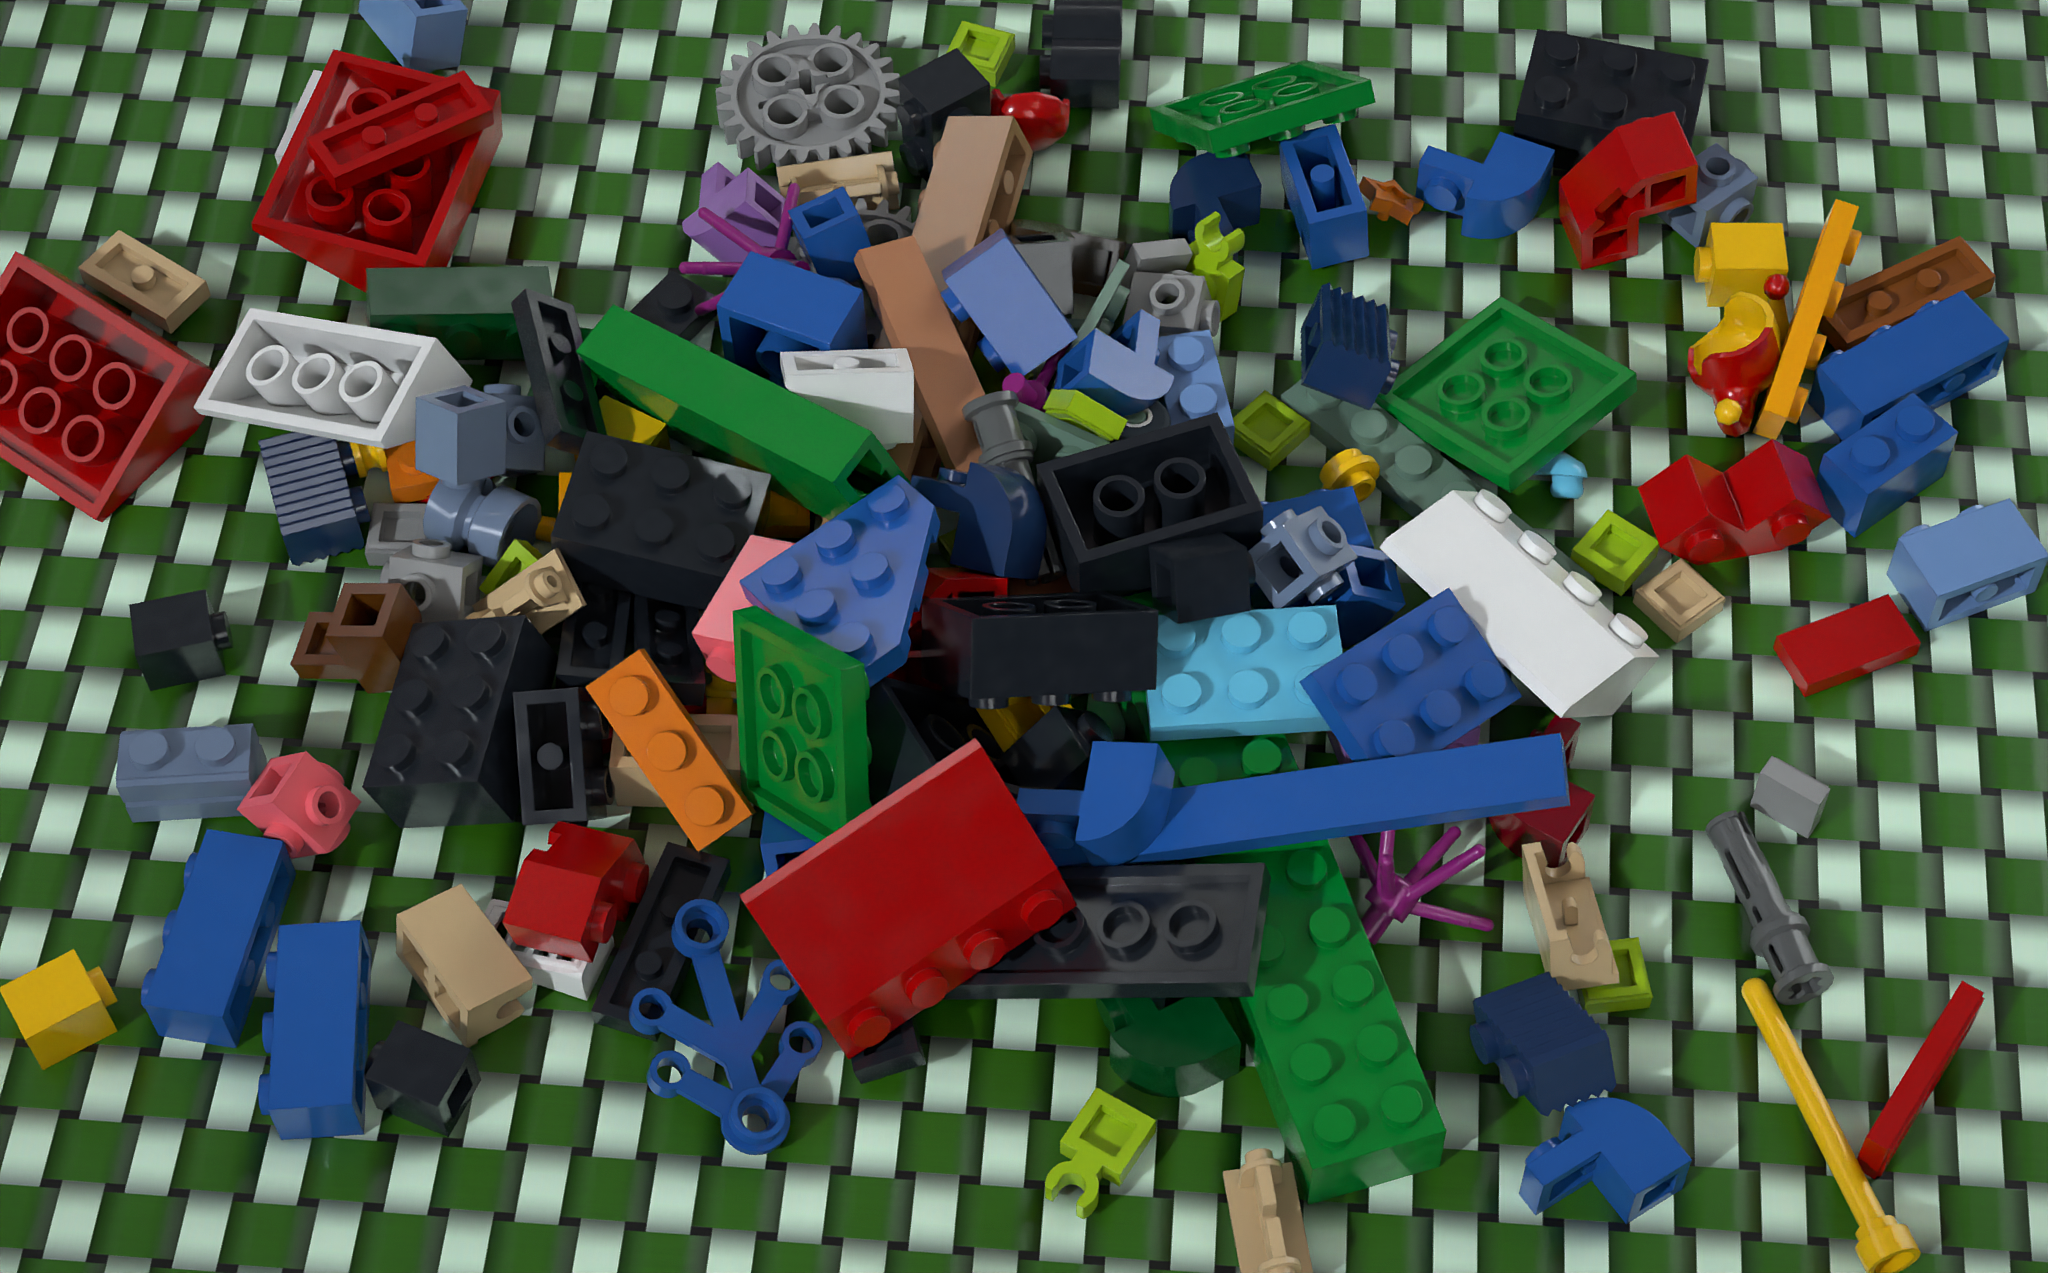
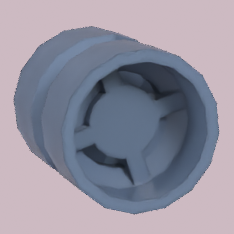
M490 478L479 480V485L470 489L448 488L441 484L440 479L427 502L423 518V530L427 539H438L451 543L452 551L459 552L463 548L468 547L469 554L483 556V564L494 568L514 539L526 540L533 546L536 539V529L542 517L541 505L536 498L508 486L501 485L496 488L495 483Z

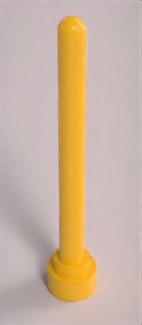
M1760 978L1748 979L1742 986V996L1859 1225L1855 1233L1859 1241L1855 1246V1251L1866 1273H1898L1906 1269L1921 1255L1908 1226L1898 1224L1892 1215H1885L1767 983Z

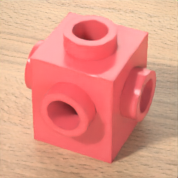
M305 751L271 758L237 810L264 833L263 838L284 841L290 858L294 859L327 854L336 849L347 837L350 831L348 821L361 801L344 786V779L339 772L325 763L318 762Z

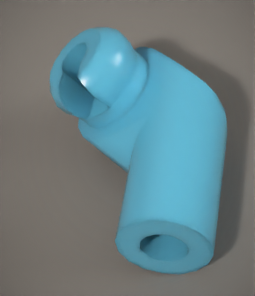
M1564 451L1533 474L1552 476L1550 492L1553 497L1563 499H1579L1584 492L1583 478H1588L1585 465Z

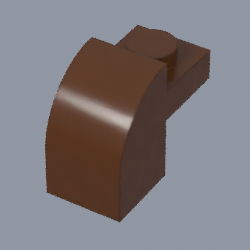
M344 583L334 612H309L290 665L301 679H357L368 694L392 690L413 623H422L420 610L401 583Z

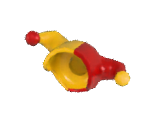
M1775 273L1766 278L1763 289L1768 297L1767 302L1755 294L1742 291L1730 296L1724 306L1723 319L1714 329L1688 349L1687 370L1696 387L1713 398L1717 424L1726 435L1739 437L1749 432L1758 395L1771 385L1783 351L1782 345L1789 327L1785 297L1790 287L1788 278L1782 274Z

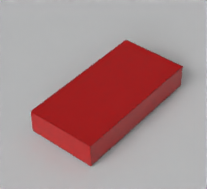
M1889 594L1777 635L1773 649L1803 696L1807 697L1917 655L1921 642Z

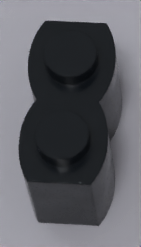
M1054 0V14H1043L1042 48L1051 49V55H1040V89L1050 90V95L1058 97L1061 101L1064 98L1069 99L1071 108L1119 109L1123 0Z

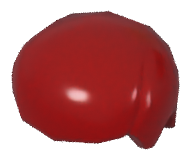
M994 88L990 92L991 116H1014L1033 152L1046 150L1065 135L1069 126V99L1064 98L1061 101L1056 96L1041 92L1016 93L1004 98L1000 89Z

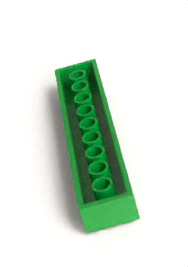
M1152 590L1122 597L1153 608ZM1145 690L1132 691V700L1117 702L1132 742L1158 743L1175 771L1173 788L1299 770L1284 733L1150 741ZM1328 839L1177 860L1179 865L1265 863L1271 876L1254 997H1229L1307 1204L1311 1205L1440 1167L1447 1130Z

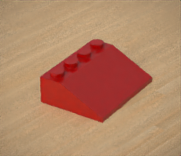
M333 49L254 216L252 230L365 293L366 268L447 267L503 137L500 91L476 85L493 108L494 125L336 193L308 154L306 137L446 77Z
M15 251L0 276V457L93 519L103 522L198 430L206 415L199 414L193 407L214 370L57 270Z
M976 738L739 895L849 1060L864 1049L881 1042L889 1032L923 1009L932 1007L940 1002L954 988L981 970L995 965L1003 955L1037 932L1051 927L1062 915L1077 906L1058 868Z

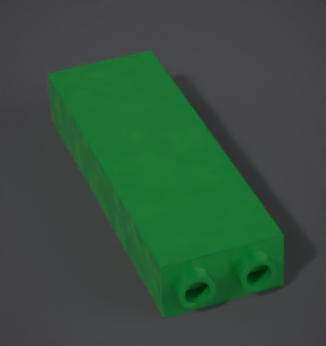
M615 304L610 307L576 350L577 354L619 402L666 423L670 438L714 461L771 474L772 491L829 521L898 474L911 484L872 431Z

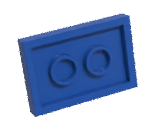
M1450 588L1445 589L1329 661L1299 682L1353 763L1442 750L1523 697Z

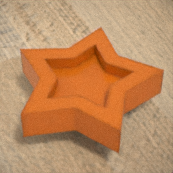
M1363 176L1359 184L1360 192L1370 200L1369 210L1378 212L1377 218L1382 221H1387L1389 216H1392L1408 225L1412 216L1419 214L1425 201L1405 192L1394 179L1380 182Z

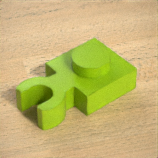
M1215 211L1197 223L1195 227L1196 240L1189 244L1193 255L1185 271L1196 276H1205L1212 300H1218L1220 322L1237 312L1245 268L1233 260V255L1243 248L1245 235L1244 231L1237 228L1223 237L1219 230L1221 215Z
M1096 1087L1060 1140V1153L1070 1158L1071 1161L1061 1162L1050 1170L1045 1181V1198L1053 1202L1064 1186L1077 1185L1083 1189L1084 1193L1076 1203V1216L1082 1219L1090 1216L1096 1209L1099 1201V1182L1102 1177L1119 1187L1121 1186L1156 1133V1120Z

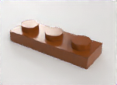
M1958 236L1844 287L1833 318L1822 315L1818 329L1824 336H1827V340L1835 350L1845 352L1866 341L1878 328L1884 325H1891L1893 327L1914 316L1923 305L1932 300L1941 302L1962 290L1972 300L1990 292L1996 275L1961 236Z

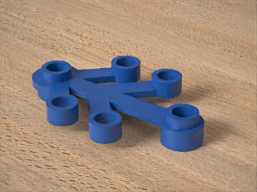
M706 899L691 900L678 910L672 926L671 937L676 949L684 956L692 959L711 1025L672 1004L667 993L658 988H645L634 996L629 1009V1021L633 1028L642 1034L655 1035L664 1032L723 1066L730 1089L692 1070L688 1059L683 1054L672 1050L663 1051L653 1058L647 1073V1083L651 1091L660 1097L673 1098L681 1095L720 1117L722 1134L726 1141L736 1150L749 1155L767 1154L779 1147L788 1133L790 1114L783 1099L801 1069L811 1065L816 1060L822 1047V1036L817 1027L809 1022L796 1021L789 1024L778 1043L779 1057L761 1084H759L752 1056L782 1006L792 1003L798 996L801 988L782 959L772 961L766 966L759 982V993L742 1021H740L719 951L728 934V917L725 911L713 901ZM694 927L701 928L707 932L710 940L705 943L695 942L687 936L686 931ZM778 974L784 975L791 981L792 988L786 991L778 990L771 984L770 977ZM645 1003H653L661 1009L663 1016L651 1020L645 1018L640 1013L639 1006ZM794 1036L804 1037L811 1044L812 1050L806 1053L796 1052L791 1048L789 1039ZM662 1066H672L679 1071L681 1079L675 1083L665 1082L659 1077L657 1069ZM747 1114H756L764 1120L766 1128L759 1132L750 1131L744 1126L742 1117Z

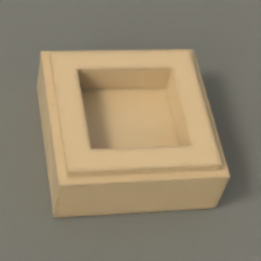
M1680 558L1635 590L1633 603L1675 643H1678L1723 611L1726 598L1686 561Z

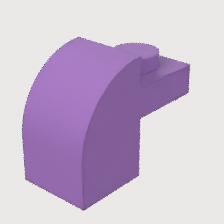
M717 162L702 174L699 208L682 222L683 230L718 261L744 262L749 253L698 216V210L706 207L760 246L775 247L786 199L750 168L745 169L736 177L721 163Z

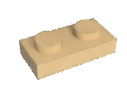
M120 230L112 235L78 267L84 283L170 334L211 296L206 280Z

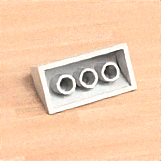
M250 308L193 408L201 415L388 449L415 441L416 397L462 385L470 387L473 380L437 338Z
M1482 489L1480 492L1452 490L1387 537L1379 547L1432 598L1445 589L1450 588L1496 658L1560 718L1613 715L1660 657L1644 643L1648 639V635L1641 626L1623 614L1617 613L1614 615L1598 601L1602 593L1596 585L1577 572L1571 571L1569 574L1553 559L1556 551L1552 545L1538 534L1530 530L1523 532L1508 518L1512 513L1508 505L1487 490Z

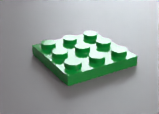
M1303 60L1149 109L1155 131L1175 138L1176 142H1185L1195 146L1196 150L1215 153L1216 158H1228L1249 151V142L1269 136L1270 141H1282L1297 137L1304 133L1303 125L1322 120L1324 124H1335L1351 120L1357 116V108L1376 103L1371 79Z
M1500 296L1398 375L1390 392L1387 395L1379 393L1375 403L1420 439L1511 493L1638 391L1637 373Z
M756 605L733 611L741 790L749 802L815 843H818L872 807L869 800L868 765L872 759V749L867 736L866 701L869 698L870 686L865 672V665L863 662Z

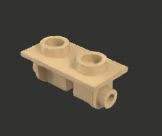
M892 151L776 167L780 194L785 199L790 184L797 183L800 186L797 206L844 186L854 206L858 198H864L867 210L875 211L880 202L885 199L888 200L889 210L900 209L898 200L899 184L897 173L894 171Z
M556 548L472 605L475 612L469 614L464 619L526 615L538 632L543 635L587 604L559 548Z
M1266 1148L1247 1152L1244 1156L1246 1164L1240 1169L1227 1170L1222 1173L1240 1273H1313L1292 1162L1281 1163V1161L1274 1159L1272 1151Z

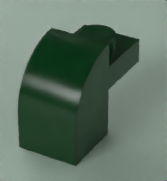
M1186 997L1161 1010H1158L1151 998H1096L1099 1014L1111 1033L1110 1066L1131 1087L1157 1097H1184L1203 1091L1239 1073L1241 1041L1214 997Z

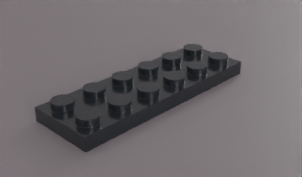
M1265 863L1057 867L1077 906L1062 915L1051 927L1037 932L1003 955L995 965L981 970L954 988L942 1000L1254 997L1271 876Z

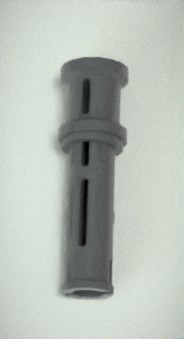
M1009 390L997 391L968 402L962 408L964 419L967 422H972L982 451V455L978 458V463L1013 469L1025 476L1037 490L1029 465L1034 460L1035 450L1033 443L1024 439L1014 409L1019 403L1017 394ZM1047 517L1046 541L1038 578L1041 577L1042 584L1054 581L1066 573L1061 563ZM1024 579L1027 586H1037L1039 584L1038 580Z
M1732 810L1716 816L1707 824L1705 831L1717 850L1733 888L1753 927L1750 934V945L1757 956L1764 957L1776 981L1772 991L1777 1001L1783 1005H1796L1818 997L1833 984L1834 976L1829 966L1819 963L1808 940L1811 929L1805 917L1791 911L1789 905H1787L1777 880L1762 850L1759 848L1745 813L1742 811L1737 813L1736 810Z

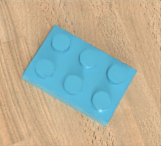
M1336 605L1257 609L1177 624L1165 615H1158L1156 690H1145L1150 741L1332 731L1299 682L1313 671L1342 654Z

